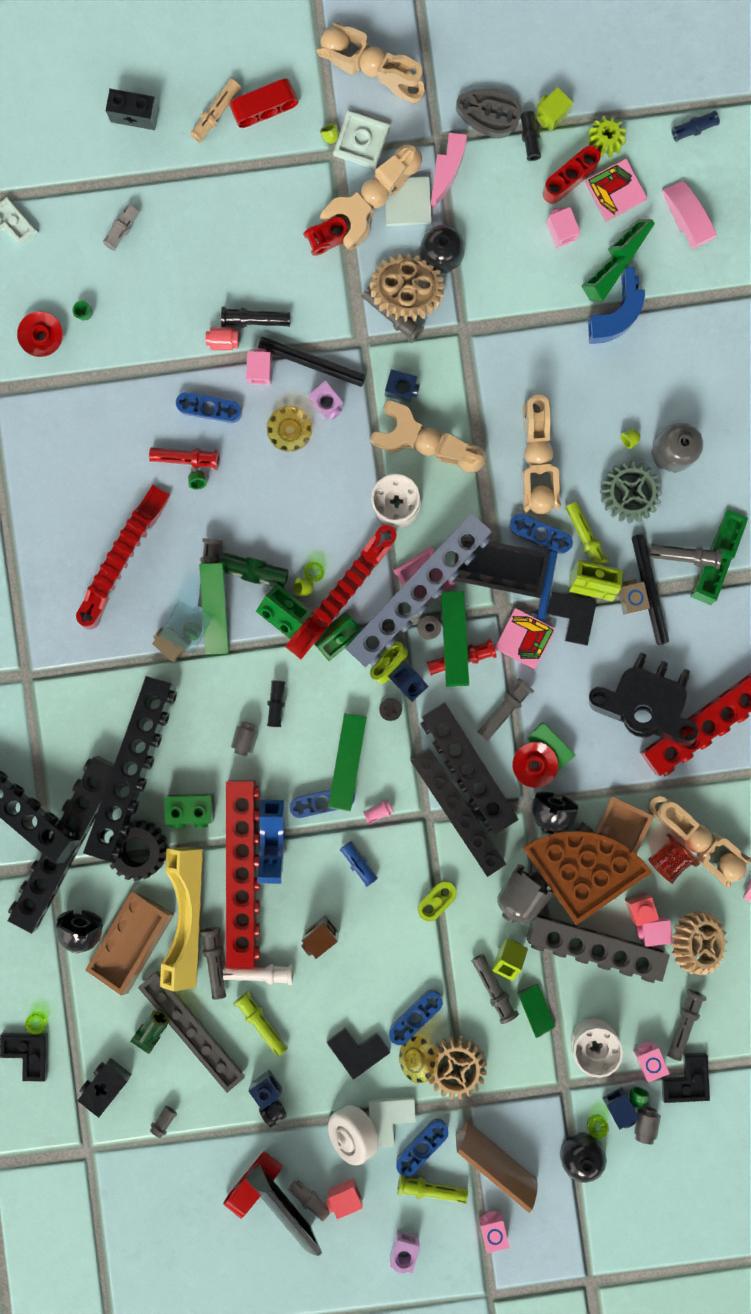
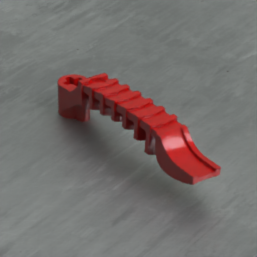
M153 484L140 505L132 512L131 518L126 521V526L120 531V536L117 541H114V546L107 553L106 560L100 565V570L94 576V581L87 588L84 601L76 613L77 622L85 629H94L99 625L102 614L110 599L108 594L116 588L114 584L117 579H121L120 573L123 568H127L128 559L130 557L133 558L135 547H140L141 537H147V527L154 526L170 498L169 493L162 491ZM91 615L93 619L86 621L84 616Z
M383 525L378 528L361 551L360 557L354 560L352 567L345 572V576L337 582V586L333 590L331 589L329 596L322 600L321 606L314 610L313 616L303 623L285 646L287 650L300 660L303 659L311 647L323 635L325 629L331 625L332 620L339 615L340 610L347 605L348 600L355 595L356 590L363 585V581L370 576L371 571L378 566L386 553L394 545L397 534L392 526ZM388 532L390 534L389 539L391 541L385 540L379 547H377L382 538L381 533L385 535Z

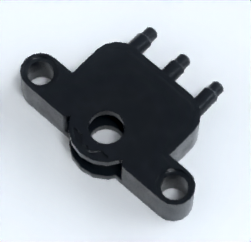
M640 653L633 668H629L623 673L615 692L603 687H595L590 691L589 705L591 709L623 722L628 732L636 737L645 738L654 734L682 746H691L697 740L699 732L697 725L680 717L687 698L685 687L690 675L688 669L683 670L678 682L664 677L668 666L666 661L661 662L656 674L642 669L645 664L646 654ZM600 695L606 700L602 704H597L593 701L594 697ZM642 710L647 711L651 715V719L648 722H639L634 717L635 713ZM689 729L693 732L694 736L685 738L681 735V731Z

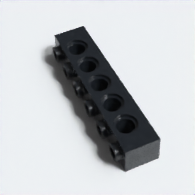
M443 702L421 716L423 722L420 725L427 735L431 733L435 738L432 744L439 754L443 752L448 760L444 763L451 774L456 772L459 776L458 785L463 793L468 791L472 799L469 802L475 812L480 810L484 818L481 821L487 831L493 830L497 834L518 821V817L446 703ZM440 724H447L449 726L448 735L444 737L437 734V727ZM454 743L460 744L462 748L461 753L457 756H452L449 753V748ZM465 763L473 764L474 770L470 775H464L461 771ZM478 782H483L486 785V790L482 794L474 792V786ZM490 802L498 804V809L493 814L486 811V806Z
M428 747L411 758V763L485 875L488 877L507 865L431 749Z
M0 770V789L2 788L3 797L0 798V818L54 864L64 863L80 842L75 836V831L68 826L61 825L56 815L41 808L42 804L38 800L25 795V790L18 784H12L7 780L8 776ZM18 802L20 804L19 812L16 811V804ZM34 816L37 818V825L35 827L32 823ZM51 830L54 832L53 841L49 838Z

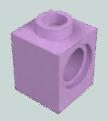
M326 381L308 395L309 401L326 421L330 417L335 419L343 411L341 409L343 401ZM325 398H330L334 402L331 407L326 408L321 405V401Z
M397 1231L390 1255L391 1268L399 1273H413L420 1248L419 1236ZM402 1251H407L410 1253L406 1257H402L399 1255V1253Z

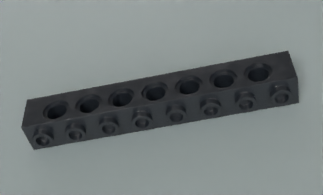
M145 676L83 854L111 863H115L117 859H120L123 852V839L128 836L131 829V823H129L131 816L137 812L139 806L138 796L140 792L144 791L147 783L146 773L152 768L154 763L153 753L155 748L160 746L162 740L161 730L163 726L167 725L170 714L168 710L170 705L174 704L177 697L176 687L172 683ZM156 699H160V706L156 709H151V703ZM147 721H153L152 728L144 731V724ZM144 742L145 749L141 753H136V746ZM133 764H137L136 773L133 775H129V767ZM129 786V794L122 798L120 795L121 789ZM120 808L122 815L119 819L114 820L112 817L113 812ZM108 831H113V840L106 843L105 834Z
M94 756L86 761L83 767L85 773L82 779L78 778L72 788L74 794L71 800L67 799L61 810L64 813L61 819L58 820L61 825L73 829L76 833L75 836L80 842L64 863H57L56 869L48 865V858L43 854L39 861H34L29 871L32 873L29 880H25L19 889L21 895L18 901H14L8 910V913L11 914L7 920L8 922L31 934L38 930L94 823L114 767L112 762L100 756ZM92 776L99 778L100 785L98 788L91 785L90 779ZM81 796L88 798V808L80 805ZM71 816L77 818L79 823L77 828L70 826L69 819ZM54 832L50 838L51 841L54 839ZM38 878H42L45 880V889H42L38 886ZM27 899L34 900L36 904L35 909L27 906Z

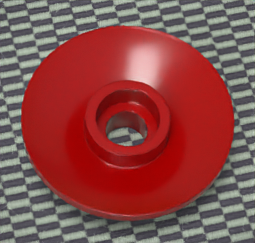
M36 311L26 315L21 320L17 329V339L21 348L29 355L46 357L53 354L60 347L63 340V329L60 322L52 314ZM41 333L46 334V337L43 340H39V335Z
M527 743L520 747L513 757V773L517 780L527 787H544L557 774V756L549 746L543 743ZM533 760L538 762V767L535 769L530 767V763Z

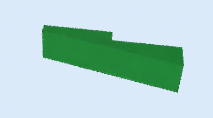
M638 219L608 248L612 257L581 285L589 300L604 301L655 225L653 219Z
M726 510L710 547V550L715 551L722 549L720 568L715 569L713 566L703 565L690 597L709 605L717 601L731 560L735 558L748 521L747 517L731 510Z
M225 563L199 564L205 653L229 654Z
M464 591L442 592L441 615L446 687L469 686Z
M344 713L328 808L351 812L367 717Z

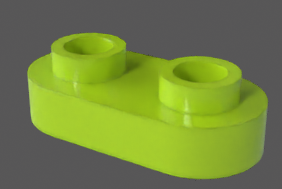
M395 642L389 650L386 648L381 654L382 657L371 667L370 676L377 683L383 684L389 681L388 676L406 660L408 649L401 642Z
M446 880L438 882L419 902V916L425 921L436 920L455 900L457 895L455 886ZM447 888L449 890L448 895H441V890ZM432 905L433 910L427 912L425 911V906Z

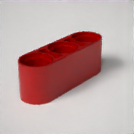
M286 78L233 99L229 106L238 127L246 128L294 108L299 101L290 80Z
M595 146L583 148L546 180L543 189L544 200L551 204L559 202L596 170L600 161L601 153L599 149ZM589 157L594 163H587L584 158ZM573 172L577 177L570 178L566 173ZM555 186L559 189V192H551L549 187Z
M266 1151L260 1154L223 1202V1205L240 1219L248 1213L260 1198L245 1176L258 1165H261L274 1180L283 1167Z

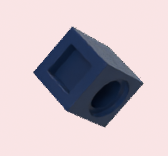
M391 369L385 388V396L411 403L412 397L417 398L420 384H416L417 376ZM405 382L409 385V389L401 392L397 389V385Z
M405 661L388 676L411 702L429 687Z
M268 1070L251 1082L248 1092L260 1109L263 1110L281 1097L282 1087L272 1072Z
M622 1087L602 1098L619 1130L632 1127L640 1119Z

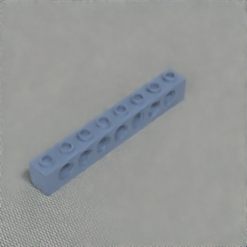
M471 512L345 649L364 667H367L369 664L374 666L382 657L379 653L384 647L389 650L397 641L395 636L401 630L405 633L413 624L410 621L415 614L420 616L429 607L426 602L431 597L436 599L445 590L442 585L447 580L452 582L460 574L457 569L463 563L468 565L476 557L473 552L479 546L484 548L492 538L489 535L492 531ZM469 534L474 537L475 542L472 547L466 548L462 546L461 538L464 535ZM450 551L456 552L459 557L458 562L454 565H449L445 560L446 554ZM434 568L440 569L443 573L442 579L438 582L430 579V571ZM418 585L424 586L427 590L426 596L422 599L414 595V589ZM402 602H407L411 606V612L408 615H402L398 610ZM386 619L394 621V631L387 632L384 630L383 622ZM370 636H376L379 639L380 644L378 648L373 649L368 646L367 641Z

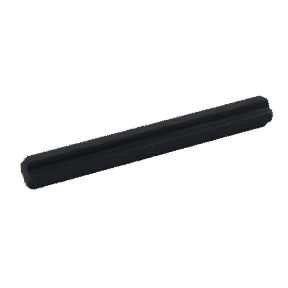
M261 337L259 340L258 348L266 349L267 352L360 387L365 382L366 375L266 337Z
M644 534L634 535L631 539L641 582L645 584L650 606L648 611L657 645L669 643V637Z

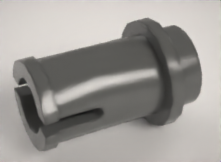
M165 1106L155 1123H151L150 1132L158 1138L166 1135V1130L174 1117H176L177 1112L171 1107Z

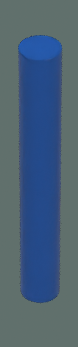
M552 551L548 552L550 556L537 613V619L546 620L558 554Z

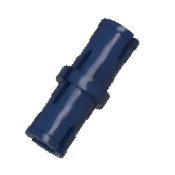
M714 110L709 114L698 118L696 116L692 117L688 122L672 127V136L676 134L673 137L674 141L677 142L691 135H700L701 131L719 125V117H714L718 113Z

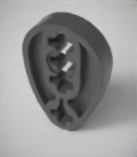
M493 89L473 90L461 94L456 102V112L464 122L476 131L489 137H507L516 130L521 116L520 105L516 98L507 92ZM465 101L469 102L467 110L463 109ZM487 107L491 108L489 116L485 115ZM498 110H501L503 115L500 119L495 118V113ZM508 114L513 115L511 122L506 121Z

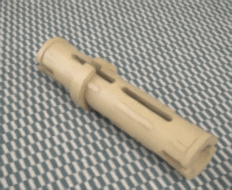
M230 78L206 112L203 111L200 115L201 119L190 132L192 138L197 142L202 143L211 128L216 127L219 117L241 90V86L235 80Z

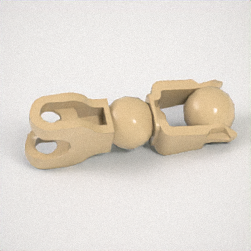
M332 22L333 27L327 28L322 33L320 40L321 48L316 50L320 57L331 60L333 65L350 75H354L362 70L367 77H378L380 83L386 85L396 96L405 101L418 103L423 99L425 95L424 84L421 81L423 72L421 65L417 61L405 55H393L389 52L385 54L379 47H369L366 33L350 26L344 27L338 22ZM349 41L360 47L352 57L344 55L348 49ZM410 70H415L416 74L413 75ZM409 86L419 89V92L410 94L407 89Z
M413 145L401 146L393 157L376 169L374 174L376 179H370L363 184L360 195L356 192L348 198H334L320 214L322 222H326L334 217L348 218L350 220L351 228L343 240L344 246L348 250L355 249L369 236L370 219L375 214L373 209L384 206L388 200L389 193L391 196L395 195L412 174L418 172L422 164V154L419 149Z
M539 394L532 396L523 405V426L526 444H528L525 448L524 456L530 466H527V469L522 472L521 478L524 511L527 513L531 509L537 514H546L553 510L554 507L558 511L561 508L559 496L560 482L558 468L550 464L553 459V449L548 443L550 441V405L547 397ZM533 405L539 408V413L533 411ZM544 472L550 473L551 488L539 485L531 490V473L539 475Z
M390 400L385 402L383 408L388 416L397 421V427L388 434L377 431L373 432L369 439L374 446L390 453L399 452L405 448L413 450L416 448L422 455H435V458L440 462L459 466L463 471L469 473L479 471L484 466L486 460L485 452L478 445L466 444L448 433L441 435L435 428H423L422 424L413 419L412 412L407 406Z
M661 795L653 796L649 800V812L677 836L682 838L685 846L690 851L697 853V862L718 878L725 887L731 888V882L739 881L745 876L747 872L746 864L751 863V859L728 839L719 834L712 835L707 826L697 823L678 804ZM663 802L659 807L658 811H656V803ZM723 845L731 853L720 857L716 869L709 862L710 853L715 851L716 846Z

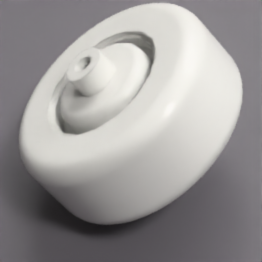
M348 1105L331 1115L328 1121L329 1137L334 1149L344 1161L357 1166L363 1164L376 1154L378 1150V1135L372 1121L363 1110L356 1106Z

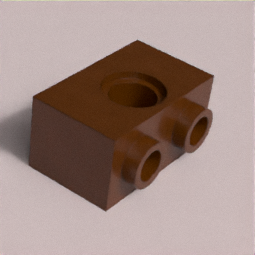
M324 915L304 931L301 940L303 944L301 946L308 956L313 955L317 959L338 942L339 932L327 916Z

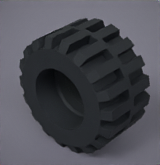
M146 820L129 822L131 823V829L128 836L123 839L122 855L119 860L117 859L115 863L110 865L112 870L114 868L117 870L116 874L118 876L124 875L126 880L131 878L134 881H139L143 878L147 879L156 873L166 860V848H169L165 842L167 840L166 835L163 836L161 834L162 830L160 827L156 828L154 823H146ZM114 835L110 837L109 842L113 840ZM138 837L148 844L150 856L147 861L138 863L129 858L126 852V844L130 838Z

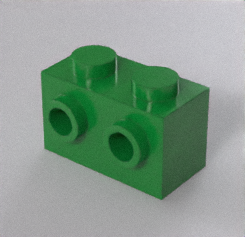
M278 584L265 595L255 611L289 639L295 635L313 613V611Z
M213 794L167 795L164 797L165 825H171L173 829L185 828V824H194V828H206L208 824L214 821Z

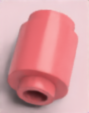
M210 327V331H206V345H209L211 350H233V348H239V331L233 329V327Z

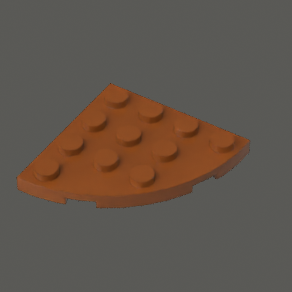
M564 831L552 833L535 839L522 847L575 925L584 921L652 873L647 864L629 848L616 840L591 832Z

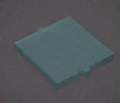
M178 600L159 636L174 643L175 647H181L194 654L212 618L198 611L197 607L192 608Z

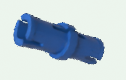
M352 841L340 848V852L343 853L351 864V870L356 871L366 887L378 879L366 863L367 859L365 857L362 858L352 844Z

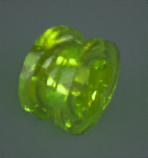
M310 562L305 566L304 575L307 580L317 583L323 579L325 571L320 563ZM317 566L319 567L317 570H321V574L316 575L315 579L310 578L311 574H308V570Z
M40 1011L32 1012L25 1021L27 1031L32 1034L41 1033L48 1023L46 1015ZM35 1017L40 1018L39 1022L42 1021L38 1028L33 1027L34 1023L31 1024Z
M594 1114L587 1120V1129L591 1136L600 1139L608 1134L609 1125L602 1115ZM595 1122H599L602 1125L600 1126V1131H596L595 1128L592 1130L595 1127Z

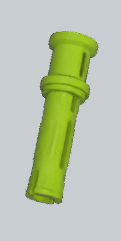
M578 501L566 506L565 510L584 545L582 551L587 553L590 562L598 565L610 562V559L606 558L601 548V541L595 538Z
M250 991L243 993L234 1001L233 1005L239 1007L245 1015V1021L252 1023L275 1056L282 1055L288 1049V1046L282 1041L263 1015V1008L261 1006L258 1007L252 999V993Z
M400 1175L397 1195L416 1196V1199L431 1197L466 1204L468 1188L426 1182L423 1177L414 1179Z

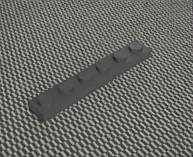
M156 971L139 985L138 989L157 1011L162 1010L167 1013L170 1021L168 1024L226 1093H228L245 1078V1074L174 991L160 987L161 975Z

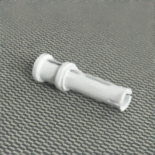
M274 964L267 965V967H226L224 965L223 973L225 975H223V980L266 981L269 985H273L274 982L293 985L294 966L293 964H289L288 967L275 966Z

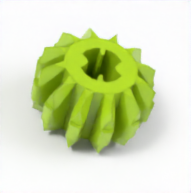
M605 116L601 118L600 122L594 121L593 128H590L588 131V136H590L587 141L588 145L598 148L601 157H603L604 153L609 158L612 157L614 152L618 154L622 149L621 146L625 145L626 142L624 137L626 129L621 128L622 121L614 122V116L610 118V121Z

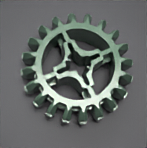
M631 461L628 468L627 464L623 462L620 464V468L617 466L612 468L613 473L608 472L606 474L609 480H603L601 484L607 488L601 489L600 494H605L607 497L602 498L601 502L609 503L604 508L605 511L611 508L614 510L611 513L612 518L620 514L618 521L622 522L627 516L628 523H632L634 518L638 523L642 521V516L645 519L650 517L649 511L652 513L656 512L657 509L654 505L661 503V500L656 498V496H661L663 492L656 490L662 484L661 482H654L658 474L649 475L652 470L651 467L644 471L643 463H640L636 468L635 462ZM634 475L638 479L633 483H629L626 480L622 481L619 477ZM643 483L646 484L648 489L647 500L641 490ZM615 485L618 486L616 489L621 493L619 502H617L614 496ZM636 486L633 492L634 495L626 499L629 489ZM629 502H634L637 505L641 504L643 508L628 510L624 506Z

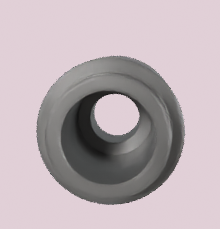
M427 616L421 619L417 630L423 639L431 640L440 634L441 624L437 618ZM426 624H433L434 630L432 632L426 631Z
M240 721L239 726H236L231 748L235 749L234 753L243 756L253 753L259 733L257 725Z
M645 1106L643 1109L638 1110L637 1115L640 1119L636 1121L634 1133L636 1134L635 1139L638 1142L651 1145L657 1139L661 1115L657 1113L656 1109Z

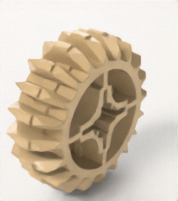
M699 911L685 914L684 918L678 919L679 925L674 926L676 932L671 934L674 938V942L670 944L674 947L671 954L676 956L675 962L680 965L681 969L690 974L707 975V973L714 972V968H719V961L724 960L723 952H727L724 947L728 942L724 939V936L727 932L722 930L723 924L718 922V918L712 916V914Z
M449 1036L450 1042L448 1043L442 1038L440 1040L442 1046L434 1044L433 1048L436 1052L433 1055L428 1054L430 1059L425 1061V1065L429 1067L425 1070V1073L431 1074L428 1082L429 1084H434L433 1089L435 1092L441 1089L442 1097L449 1093L450 1099L453 1100L455 1094H458L459 1099L462 1100V1093L465 1092L468 1097H471V1089L478 1091L479 1086L477 1083L484 1084L485 1082L482 1077L487 1075V1070L483 1068L487 1066L486 1060L482 1059L484 1053L483 1051H478V1044L471 1046L472 1041L469 1038L465 1043H463L462 1036L458 1037V1041H454L453 1036ZM460 1051L468 1054L469 1056L467 1057L465 1055L462 1057H458L453 1052ZM446 1055L448 1062L438 1072V1064L442 1057ZM452 1060L454 1064H458L460 1067V1075L458 1071L453 1069ZM431 1062H435L434 1068L430 1067ZM475 1063L472 1075L466 1080L464 1073L470 1068V1065ZM453 1078L456 1079L459 1083H449L444 1079L448 1080Z

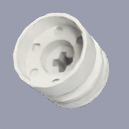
M399 474L388 475L379 480L373 488L371 496L373 509L383 524L399 529L409 526L417 519L421 510V500L418 487L410 478ZM395 499H399L400 503H403L399 504V508H395L394 504H391L395 503Z
M592 1018L584 1020L576 1026L572 1033L571 1046L575 1062L581 1071L589 1076L598 1078L609 1076L615 1072L622 1062L623 1050L617 1032L612 1025L602 1019ZM593 1041H596L599 1044L598 1048H595L592 1045Z

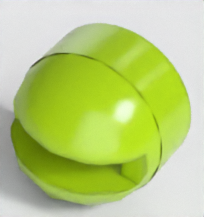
M328 124L320 129L324 142L333 144L338 140L339 130L337 124Z
M628 429L620 434L622 443L628 449L635 447L641 437L636 429Z
M305 578L295 580L294 592L296 596L305 597L312 593L313 584L310 580Z

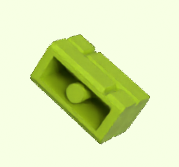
M578 560L570 573L569 591L613 602L621 590L623 571Z

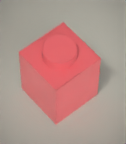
M647 893L625 899L631 921L637 927L659 920L653 899Z
M354 1178L329 1189L328 1199H326L327 1207L330 1213L334 1212L337 1219L363 1209V1198Z

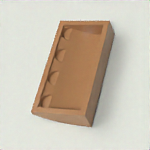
M612 796L595 834L616 840L637 854L654 816Z
M131 891L85 971L118 994H128L174 914L141 894Z
M466 1121L455 1134L457 1153L530 1213L533 1210L537 1196V1179L470 1122Z

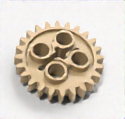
M410 253L407 254L406 258L398 254V259L396 260L389 256V263L382 260L381 267L376 266L375 273H372L370 282L371 297H374V305L380 304L379 311L387 309V317L393 313L395 314V320L403 316L405 322H407L408 317H412L416 321L417 315L425 319L426 312L432 315L433 309H438L439 302H442L445 288L443 285L444 278L440 277V270L434 271V266L427 265L425 260L419 261V255L411 259Z

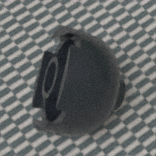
M438 225L431 228L425 233L420 243L421 260H425L427 265L434 266V271L440 270V274L451 272V270L461 264L464 258L465 243L462 235L451 226Z
M537 792L531 806L532 817L536 824L541 827L542 831L549 834L567 830L577 817L578 805L563 795L562 799L553 798L555 793Z
M69 910L57 918L56 938L63 948L72 953L78 954L91 950L100 941L103 929L102 919L97 914L87 910H81L82 914H73L74 910Z
M581 1132L573 1137H568L561 1146L560 1160L562 1167L569 1177L582 1183L593 1182L601 1177L606 1168L607 1157L605 1149L598 1138L592 1134Z

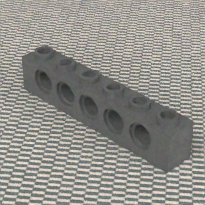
M539 914L531 922L526 938L528 943L531 944V948L544 951V949H549L556 956L566 958L567 955L575 957V960L580 963L588 964L591 961L597 963L599 968L610 970L611 967L619 969V973L630 977L633 974L640 975L642 980L650 983H655V980L663 982L670 957L662 949L651 946L645 947L641 943ZM557 932V940L553 942L547 941L548 934ZM579 938L580 944L578 947H569L572 939ZM597 944L602 945L600 953L592 954L593 946ZM617 951H624V956L621 960H614V954ZM640 957H645V964L637 967L636 961Z

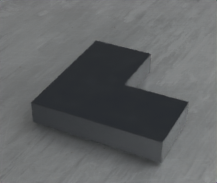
M551 592L547 614L569 619L564 641L588 646L597 601Z
M343 1028L326 1042L353 1080L390 1054L389 1048L378 1033H375L358 1046L348 1030Z
M2 1033L0 1035V1058H23L22 1081L45 1082L47 1080L48 1033Z
M706 1053L683 1054L684 1077L661 1078L663 1102L710 1101L708 1055Z

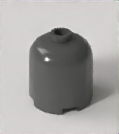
M677 423L669 426L655 437L651 450L654 462L660 469H665L669 472L677 473L686 470L699 458L703 451L702 435L696 427L687 423Z
M521 864L516 866L499 892L497 903L503 911V918L510 923L516 921L527 924L537 917L552 898L554 892L547 888L548 884L540 875L534 871L527 873L523 870L525 867Z

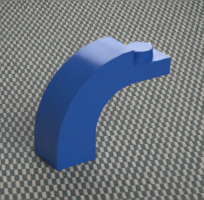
M635 267L625 268L621 274V307L611 314L591 315L588 320L589 344L605 343L620 337L632 326L639 316L644 304L645 290H636L639 287V277L635 275Z
M261 800L258 883L281 884L285 840L284 800Z

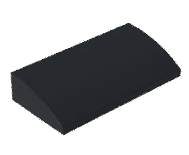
M463 536L461 538L462 546L470 548L474 545L475 540L473 537ZM490 541L484 548L479 546L473 552L476 557L468 565L463 563L457 569L460 574L453 580L541 598L550 553ZM457 553L455 554L454 564H456L459 559Z
M258 1165L245 1176L248 1183L304 1250L316 1256L321 1255L322 1251L311 1225L265 1169Z

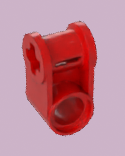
M334 217L319 225L308 228L303 235L311 245L312 255L318 256L331 248L343 244L348 229L344 219ZM336 227H341L344 229L343 232L339 235H335L332 233L333 229Z

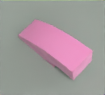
M449 133L446 155L437 154L431 208H435L445 197L459 172L467 135Z
M681 181L663 189L662 193L679 231L684 232L691 250L713 241L717 233L704 208L684 181Z

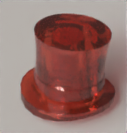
M667 833L666 837L669 840L648 860L663 878L673 884L691 865L698 867L700 862L691 851L678 842L671 834Z

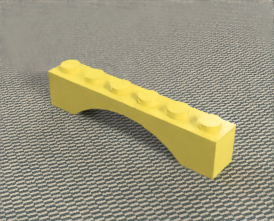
M193 847L166 848L165 872L171 879L176 892L178 921L173 943L161 963L160 987L171 991L196 988L203 849Z

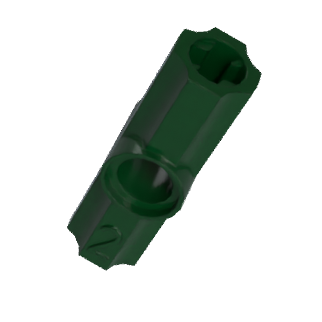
M222 552L219 563H225L226 574L241 577L242 580L255 584L263 583L273 587L278 584L285 588L289 570L268 565L266 562L258 559L242 558Z

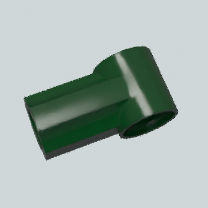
M153 1010L146 1022L141 1024L130 1042L147 1054H150L160 1039V1035L170 1022L167 1013L162 1010Z

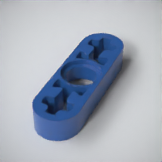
M187 392L181 393L176 398V407L184 415L227 423H236L242 416V410L235 401ZM186 398H189L192 404H197V400H200L198 404L199 412H195L196 407L188 406L187 409H184L181 402H185ZM206 402L215 404L213 413L206 414L203 412V405ZM219 404H223L222 409L230 410L231 406H233L237 414H233L229 418L228 413L221 411V416H218L220 411Z
M518 514L510 521L509 527L513 534L558 554H564L572 548L573 540L569 534L529 516ZM522 519L524 520L523 524L527 527H530L531 523L535 524L531 529L530 536L526 535L529 530L525 528L518 531L514 521L518 522ZM537 528H544L547 531V538L545 540H538L535 537V530ZM552 532L556 534L553 538L560 540L562 537L565 538V543L568 544L567 547L564 546L559 549V544L554 541L551 542V545L547 544L551 539Z
M331 789L294 798L290 804L291 814L297 818H304L337 810L328 807L321 809L316 805V799L319 796H326L330 799ZM354 793V796H353L352 804L354 803V800H355V793ZM308 798H312V806L315 811L311 812V807L304 808L303 813L294 809L297 806V801H301L304 805L310 803Z
M426 991L391 1025L389 1038L392 1043L396 1045L407 1043L442 1008V996L438 991ZM430 997L433 999L437 997V1005L434 1006L433 1004H431L430 1006H428L426 1009L429 1013L426 1015L423 1008L428 1004L427 998ZM417 1011L422 1014V1020L419 1023H412L409 1016L412 1012ZM405 1020L407 1025L410 1028H412V1030L410 1031L407 1027L403 1031L404 1037L402 1038L398 1036L396 1038L395 1029L399 1031L402 1030L405 1027V1023L403 1022Z
M433 1119L399 1154L396 1159V1169L400 1175L405 1177L412 1176L447 1139L448 1126L445 1121ZM436 1127L437 1129H439L440 1127H442L443 1134H435V1136L433 1137L434 1144H432L429 1138H431L434 1134L433 1128ZM420 1142H425L428 1144L429 1149L425 1153H419L416 1150V1145ZM412 1151L415 1157L410 1162L411 1167L406 1166L402 1168V1161L408 1162L412 1158L410 1153Z

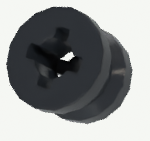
M388 698L380 704L379 712L383 719L395 721L402 713V706L396 699Z
M278 1099L263 1110L259 1108L262 1119L270 1128L275 1126L276 1121L279 1119L283 1120L287 1117L286 1111Z

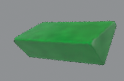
M344 612L325 629L323 635L314 645L330 661L344 650L362 630L349 614Z
M541 722L526 737L530 743H543L554 751L558 759V770L576 756L544 722Z
M539 984L517 992L535 1038L556 1027Z

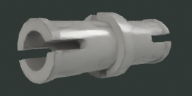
M126 205L120 217L113 221V227L102 241L106 247L115 251L124 235H128L130 232L131 224L139 215L138 210L131 205Z
M295 1179L287 1191L302 1203L304 1209L308 1208L322 1222L326 1220L330 1214L327 1205L317 1197L314 1191L311 1192L298 1179Z

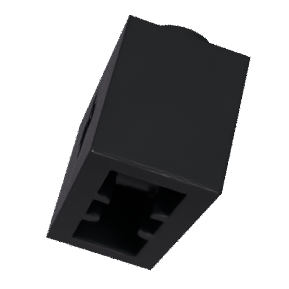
M109 88L105 111L111 123L155 130L159 107L155 96Z
M112 1058L106 1064L101 1062L93 1072L96 1077L92 1082L87 1080L79 1090L82 1094L77 1101L98 1118L132 1075ZM103 1083L106 1085L104 1089L100 1088V1085Z

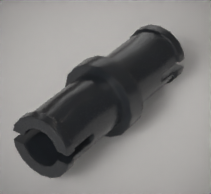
M526 111L520 116L523 129L521 137L522 141L525 142L527 160L536 161L541 158L538 141L540 133L536 129L535 113L533 111Z
M271 680L270 700L267 701L269 706L267 726L281 727L282 709L285 707V702H283L285 681Z

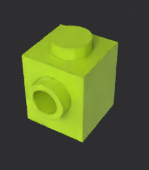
M557 87L549 96L544 95L537 103V121L542 127H547L552 132L570 114L574 102Z
M507 938L498 950L492 971L513 981L522 971L528 948Z

